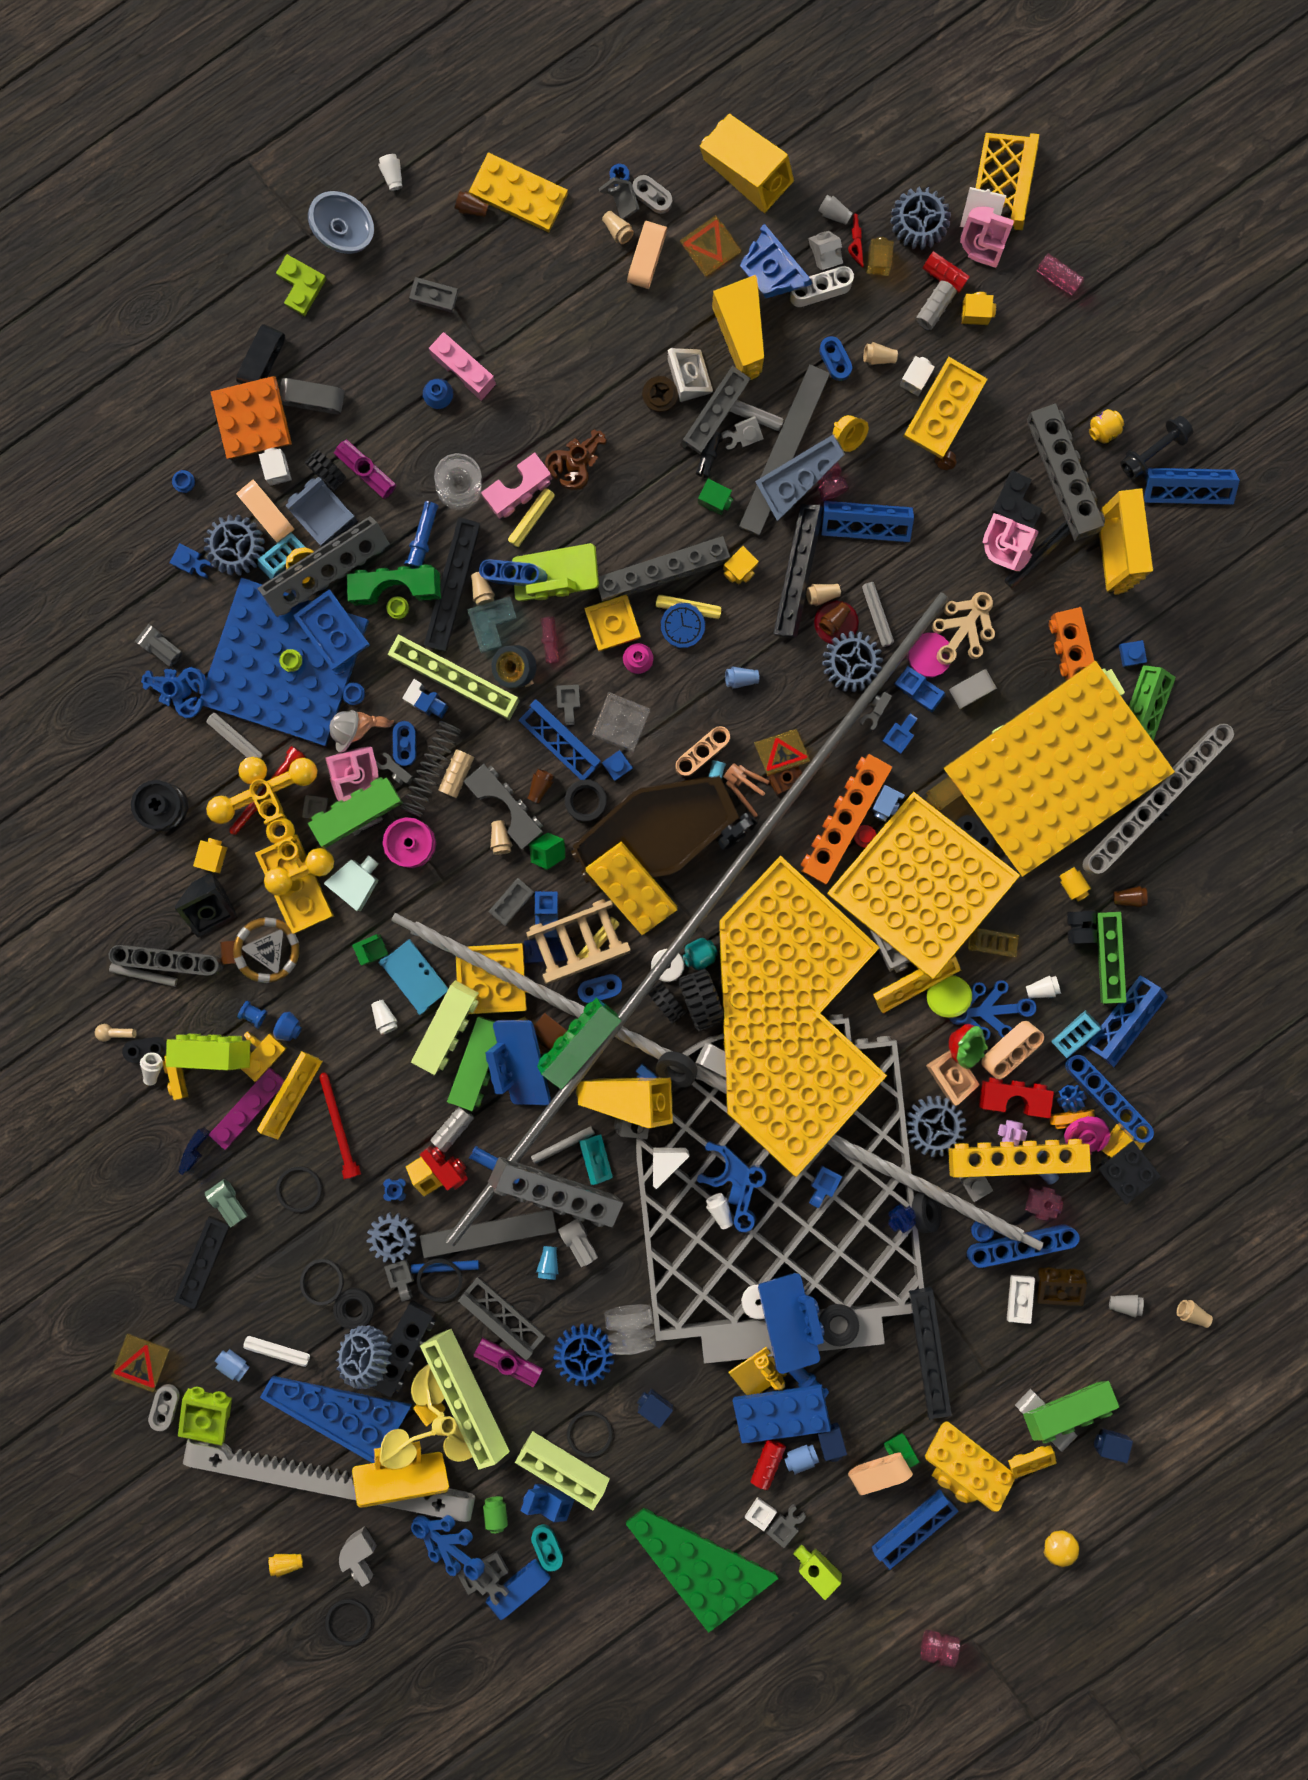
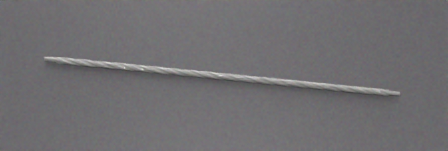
M397 913L393 915L391 921L410 930L411 934L419 936L447 952H451L458 958L484 969L505 982L514 984L519 989L547 1001L549 1004L570 1015L579 1018L583 1013L585 1007L577 1002L566 999L561 994L533 982L512 969L503 967L498 962L472 951L449 937L440 935L435 930L417 921L414 923ZM622 1027L615 1036V1038L639 1048L657 1059L664 1053L671 1052V1050L660 1047L655 1042L629 1031L625 1027ZM696 1064L698 1069L696 1079L702 1080L711 1087L726 1094V1080ZM836 1134L826 1143L835 1150L853 1159L862 1161L865 1165L876 1171L893 1177L898 1182L918 1192L925 1193L933 1200L956 1209L961 1214L981 1224L988 1225L994 1231L1012 1240L1021 1241L1039 1251L1043 1246V1242L1023 1233L1024 1230L1008 1224L1003 1219L977 1208L962 1198L946 1192L920 1177L914 1176L905 1169L883 1160L855 1144L849 1143Z

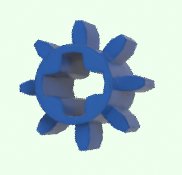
M1067 1085L1061 1091H1058L1061 1097L1057 1099L1060 1107H1063L1065 1112L1076 1113L1082 1107H1085L1082 1100L1087 1099L1084 1091H1081L1079 1085L1075 1087Z

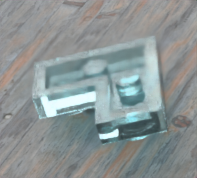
M511 597L467 609L480 652L484 653L502 647L496 625L517 619Z

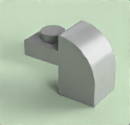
M365 1526L346 1540L339 1556L341 1571L344 1572L351 1568L350 1572L356 1582L359 1581L362 1587L368 1584L373 1576L371 1569L364 1559L374 1553L377 1546Z

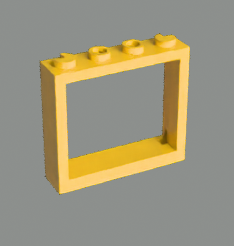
M1142 488L1119 491L1099 510L1102 511L1105 517V526L1100 531L1099 537L1107 592L1114 591V594L1128 592V589L1134 588V585L1139 584L1141 580L1146 579V576L1153 572Z

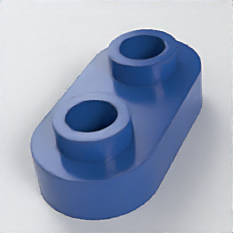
M833 336L823 339L819 352L831 377L837 381L846 380L851 374L852 363L841 341ZM831 347L834 349V352L828 353L826 349ZM842 367L844 372L839 373L836 368Z
M401 721L393 728V758L396 763L406 767L412 765L416 760V729L411 723ZM407 729L409 731V735L407 737H402V731ZM407 751L409 757L402 759V753Z
M614 974L590 979L580 984L578 995L586 1003L593 1002L596 997L599 1000L610 998L620 993L622 982ZM609 981L615 983V988L612 990L607 988ZM587 987L593 988V995L588 996L585 993Z

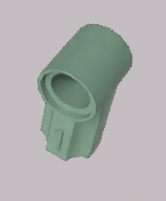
M223 1179L207 1190L205 1196L208 1202L220 1211L231 1228L248 1215L236 1199V1193L232 1185L226 1179Z

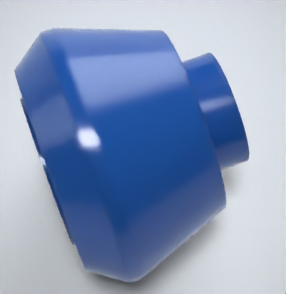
M433 379L425 385L423 398L428 406L434 409H442L452 401L453 389L446 380Z
M284 1012L274 1027L273 1035L275 1039L291 1041L292 1038L297 1039L302 1029L299 1026L300 1021L291 1012Z

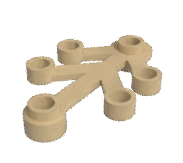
M978 592L969 601H949L943 609L946 615L953 616L957 611L971 610V612L966 617L947 620L939 618L932 623V630L937 634L942 633L945 629L960 627L949 644L941 647L937 652L939 663L949 665L955 660V650L967 633L970 643L969 657L978 659L983 654L975 621L980 616L983 630L980 632V638L983 641L988 642L994 638L995 631L991 626L989 611L993 607V600L988 593ZM978 601H983L984 607H980ZM949 605L954 607V612L948 610ZM936 623H940L942 629H938ZM984 631H989L991 637H986ZM976 648L979 651V655H975L972 649ZM942 653H946L949 659H943Z

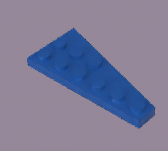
M276 1376L271 1377L260 1396L264 1401L371 1463H374V1449L381 1448L383 1438L388 1432L399 1428L412 1405Z

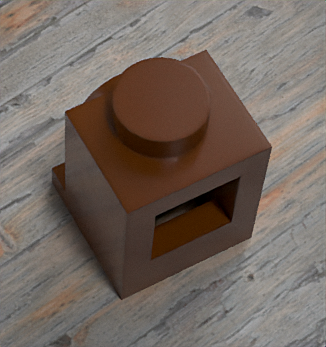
M790 763L769 773L767 778L776 796L788 791L802 772L798 765L794 767ZM786 773L791 776V780L788 782L783 780V775Z

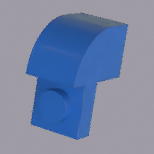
M535 1484L534 1488L528 1489V1492L525 1494L521 1512L526 1515L542 1514L553 1522L567 1521L575 1499L555 1488L543 1484Z

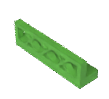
M1143 665L1129 708L1154 741L1176 677L1163 668ZM1166 678V682L1164 684V687L1162 688L1163 679ZM1149 720H1150V727H1149V730H1148V729H1147V725H1148V722H1149Z

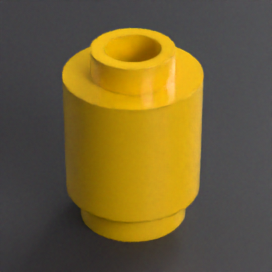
M1073 867L1059 876L1062 880L1060 883L1071 900L1076 898L1077 901H1080L1090 895L1088 890L1091 887L1080 870L1077 871Z

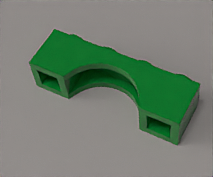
M420 565L418 569L402 566L398 567V570L389 571L387 568L376 569V572L356 570L354 574H347L348 601L355 606L376 604L381 593L393 585L409 587L412 595L419 601L441 599L440 572L432 565Z

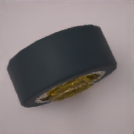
M520 645L504 646L499 649L493 656L491 664L495 680L507 688L524 687L532 681L537 670L533 653ZM513 662L516 664L515 672L512 669Z

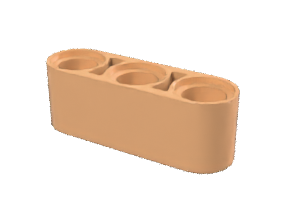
M645 221L629 270L627 283L649 289L664 244L667 227Z
M254 479L236 493L277 543L294 530L293 526Z
M721 726L711 730L677 760V774L684 778L692 776L727 746L730 739L729 731ZM721 732L726 736V740L723 743H717L713 739V735ZM699 747H706L709 755L701 758L697 755L696 750ZM681 762H690L692 769L689 772H682L679 768Z
M1023 1021L985 1054L981 1064L996 1079H1003L1040 1047L1044 1041V1034L1029 1021Z
M899 1452L860 1464L851 1469L848 1475L858 1493L865 1495L907 1481L913 1473Z

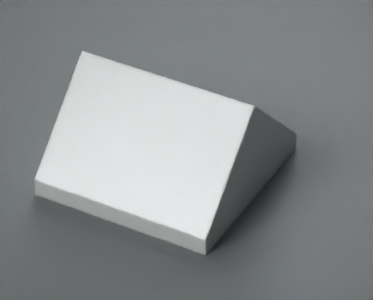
M670 348L668 350V363L677 387L680 402L713 392L701 350Z
M653 1148V1186L656 1189L689 1157V1151L686 1148Z

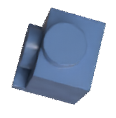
M884 785L870 811L875 813L874 817L886 822L890 814L894 815L899 807L897 800H902L905 795Z

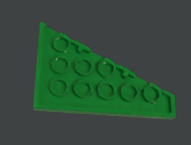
M646 1508L641 1509L626 1521L627 1527L708 1633L778 1579V1575L774 1571L771 1572L759 1566L758 1563L745 1559L742 1555L729 1549L726 1550L714 1544L713 1541L700 1537L699 1534L684 1527L681 1528L669 1522L668 1519L655 1515L654 1512Z

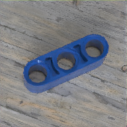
M488 559L483 561L479 567L480 575L484 579L496 584L526 587L529 584L547 581L546 571L531 563ZM495 567V573L490 576L491 569ZM516 569L515 576L511 578V572ZM536 571V578L531 580L532 573Z
M534 1559L503 1584L509 1590L506 1596L501 1592H496V1597L500 1600L496 1606L491 1601L490 1596L486 1599V1603L499 1620H502L540 1590L551 1577L538 1560Z

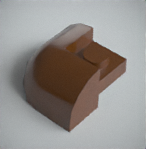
M546 1013L541 1016L534 1026L537 1042L548 1050L553 1048L557 1038L567 1032L565 1028Z

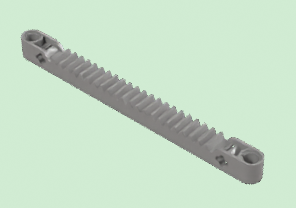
M187 1439L183 1464L188 1467L356 1500L353 1474L351 1477H348L346 1470L342 1475H339V1470L335 1469L332 1474L330 1473V1467H327L322 1472L321 1465H318L313 1470L311 1463H309L307 1468H304L303 1462L295 1466V1461L291 1460L288 1465L286 1464V1458H283L278 1463L277 1456H274L269 1461L267 1454L262 1459H260L259 1453L251 1457L250 1451L243 1456L242 1449L233 1454L231 1448L225 1443L221 1446ZM449 1488L446 1493L379 1505L441 1518L450 1515L456 1521L467 1522L471 1520L475 1495ZM437 1499H442V1505L438 1504Z

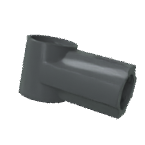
M148 624L135 642L172 667L180 660L183 652L165 639V636L160 631Z

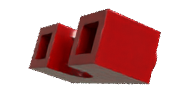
M989 1077V1081L982 1080L979 1107L1005 1112L1008 1100L1013 1096H1020L1024 1101V1114L1050 1118L1054 1091L1048 1090V1085L1034 1083V1087H1027L1025 1082L1012 1080L1011 1084H1005L1003 1079Z

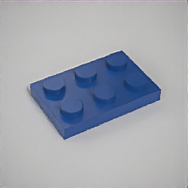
M330 589L293 615L333 671L370 646Z

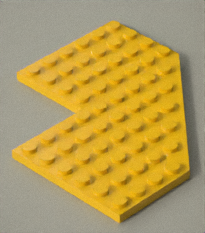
M780 856L719 921L727 1114L794 1177H797L887 1075L820 1014L880 947Z

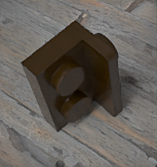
M1051 1267L1038 1269L1040 1279L1037 1293L1038 1304L1084 1305L1087 1282L1082 1270L1055 1269Z

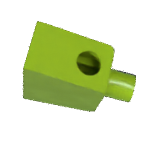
M800 1545L795 1550L793 1556L801 1563L799 1567L800 1574L826 1600L841 1584L842 1573L817 1549L810 1553L803 1545ZM815 1565L818 1569H813L811 1566Z

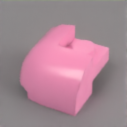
M977 207L972 209L968 215L961 234L960 243H962L964 250L969 254V258L996 268L1014 220L993 214L994 208Z
M994 513L983 539L988 559L1011 570L1020 571L1026 566L1032 556L1030 550L1039 531Z
M372 747L355 748L344 753L325 757L331 777V785L338 801L349 800L352 798L351 794L359 789H363V791L371 787L370 783L378 778V768Z

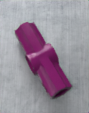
M347 439L336 447L334 455L381 498L385 499L392 494L397 485L375 466L371 459L363 455ZM363 466H370L369 472L360 473V469Z
M484 1337L473 1355L497 1368L502 1374L510 1375L531 1387L535 1386L543 1368L518 1356L515 1351L507 1350ZM504 1358H511L514 1365L507 1367L503 1364L502 1360Z

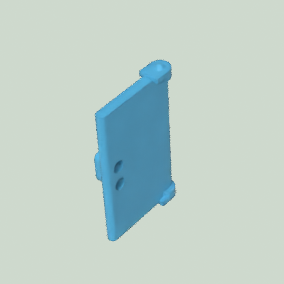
M410 939L389 956H385L378 962L415 1007L419 1015L424 1014L430 1005L448 991V987Z

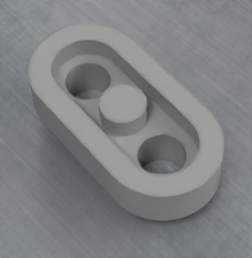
M641 175L633 181L632 187L636 198L654 212L664 214L671 209V193L652 178ZM642 187L647 188V191L641 192L640 189ZM662 200L665 204L661 206L657 202Z
M163 1385L155 1394L148 1422L150 1427L156 1431L167 1429L173 1422L180 1397L179 1391L174 1385ZM166 1392L172 1395L171 1399L166 1398ZM159 1414L165 1416V1421L159 1419Z

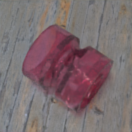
M839 462L817 482L819 484L818 491L823 501L835 498L849 490L845 477L840 476L842 470Z
M926 1630L921 1643V1660L931 1663L939 1660L940 1665L954 1668L959 1656V1637L947 1634L941 1637L939 1632Z

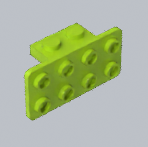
M591 543L517 556L512 559V562L534 564L544 569L547 574L546 582L529 584L526 587L514 585L515 599L518 601L546 600L550 596L563 597L568 596L569 593L596 589L599 586L596 547ZM516 569L513 570V577L516 574ZM536 571L532 573L531 580L536 578Z

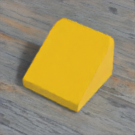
M442 1402L432 1404L438 1411H445V1406ZM416 1404L414 1407L415 1412L425 1426L431 1424L438 1417L428 1408L427 1404L423 1406Z

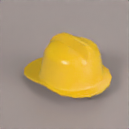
M847 415L834 423L833 434L836 436L843 451L851 452L858 448L865 440L869 426L865 420Z

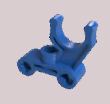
M709 1141L705 1146L706 1150L721 1153L726 1162V1169L723 1174L715 1178L701 1173L698 1175L697 1181L713 1187H719L727 1181H731L733 1185L728 1203L738 1205L734 1225L737 1230L748 1232L753 1228L756 1220L754 1213L748 1209L753 1188L761 1187L765 1183L767 1172L760 1165L749 1167L726 1145H718ZM755 1171H759L763 1176L757 1182L753 1181L750 1177V1174H754ZM742 1215L748 1216V1221H751V1224L743 1226L739 1217Z

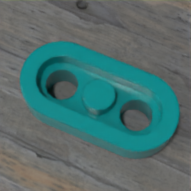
M545 1524L538 1525L532 1532V1544L542 1567L547 1571H556L563 1562L562 1550L553 1529ZM546 1533L547 1538L542 1539L539 1534ZM554 1554L556 1558L551 1560L548 1558V1555Z

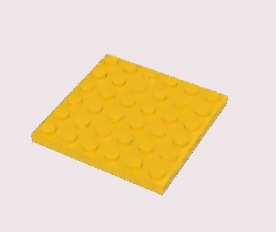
M913 792L830 889L827 895L934 980L1020 875Z

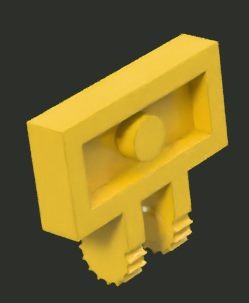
M247 1031L244 1036L256 1046V1049L253 1052L250 1051V1068H242L241 1070L253 1081L257 1082L287 1048L279 1040H276L271 1033L261 1042L252 1033Z

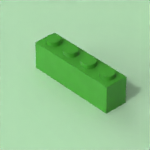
M380 777L370 783L371 787L364 791L359 789L351 794L352 798L345 802L340 800L334 803L330 811L326 813L322 811L311 817L312 821L308 825L321 847L327 848L403 804L387 777L385 779Z
M1121 912L1097 913L1096 926L1098 930L1101 1003H1126Z
M482 1016L477 1018L448 1097V1103L473 1111L475 1107H480L484 1097L483 1094H480L483 1085L487 1086L491 1078V1074L488 1073L489 1066L486 1061L485 1052L497 1043L493 1029L495 1021Z
M1100 1381L1025 1412L1023 1416L1033 1441L1042 1440L1043 1443H1048L1055 1440V1435L1059 1433L1066 1435L1074 1432V1427L1078 1425L1084 1427L1094 1423L1093 1419L1096 1417L1102 1419L1113 1415L1112 1411L1119 1408L1110 1382Z

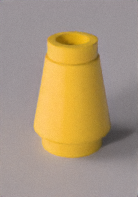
M274 1554L273 1557H269L270 1576L276 1575V1577H280L303 1568L301 1554Z

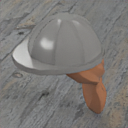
M353 710L337 713L331 720L329 725L330 735L336 742V750L342 753L346 751L351 742L361 739L371 727L388 728L393 726L394 720H388L383 716H369Z

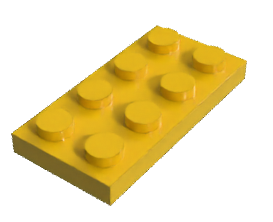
M487 153L469 193L481 201L549 233L568 195V190L491 153Z
M948 357L903 437L942 459L985 385L987 378Z
M294 835L297 839L295 843L302 850L300 859L303 863L306 861L307 855L298 835ZM274 844L255 853L265 875L269 870L276 867H282L286 870L290 869L287 861L278 855V848ZM293 846L286 848V857H291L294 854L295 849ZM312 874L294 881L291 889L286 894L274 895L283 917L293 934L334 916L317 877Z
M622 841L586 867V872L641 935L677 911V905Z

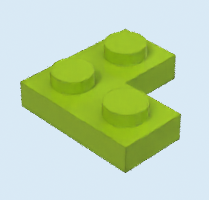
M286 254L276 272L278 277L294 285L284 304L305 317L327 278L320 272Z

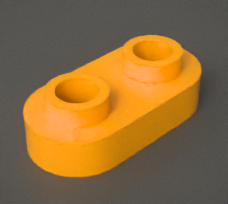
M1092 1109L1079 1110L1076 1113L1063 1112L1051 1114L1050 1125H1055L1056 1129L1067 1128L1070 1123L1079 1118L1095 1117V1112Z

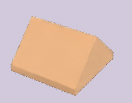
M950 1050L926 1065L946 1098L954 1106L959 1105L980 1085L970 1069L963 1068L952 1059Z

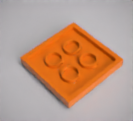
M272 376L211 391L227 459L262 452L269 448L292 445L276 377Z

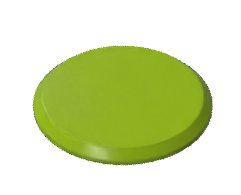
M952 975L928 988L927 1002L932 1011L937 1015L953 1018L962 1015L970 1007L972 992L966 981Z

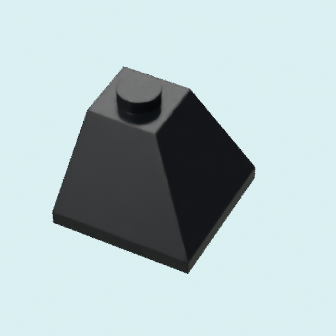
M212 872L193 881L175 905L176 911L197 937L238 918L223 886Z

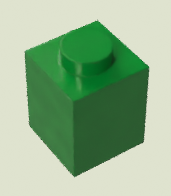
M707 479L698 497V504L722 515L724 509L729 510L734 500L731 498L732 490Z

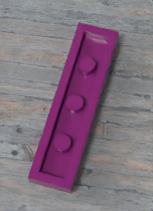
M268 1068L210 1132L209 1136L226 1150L275 1097L285 1080L272 1068Z

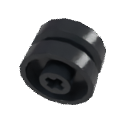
M152 780L141 784L136 789L131 800V811L136 821L142 826L158 831H170L179 827L185 820L188 812V800L184 792L177 786L160 780Z

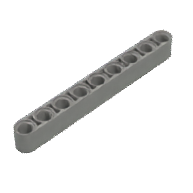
M1219 724L1209 729L1173 767L1175 772L1154 786L1088 854L1083 861L1085 872L1091 875L1105 872L1231 742L1234 737L1232 727L1228 724ZM1217 730L1222 731L1224 734L1222 741L1217 738ZM1202 746L1208 749L1207 757L1201 753ZM1186 762H1189V763L1192 764V766H1193V771H1192V773H1189V772L1186 770V768H1185ZM1171 778H1174L1177 781L1178 785L1176 789H1173L1170 786L1169 782ZM1155 794H1158V795L1161 796V798H1162V803H1161V805H1157V804L1155 803V801H1154V796H1155ZM1140 810L1146 813L1145 821L1139 819L1138 813ZM1124 826L1129 827L1131 830L1129 838L1123 834ZM1109 842L1115 845L1116 849L1113 854L1107 850ZM1093 858L1098 859L1100 862L1098 870L1093 869L1091 865Z

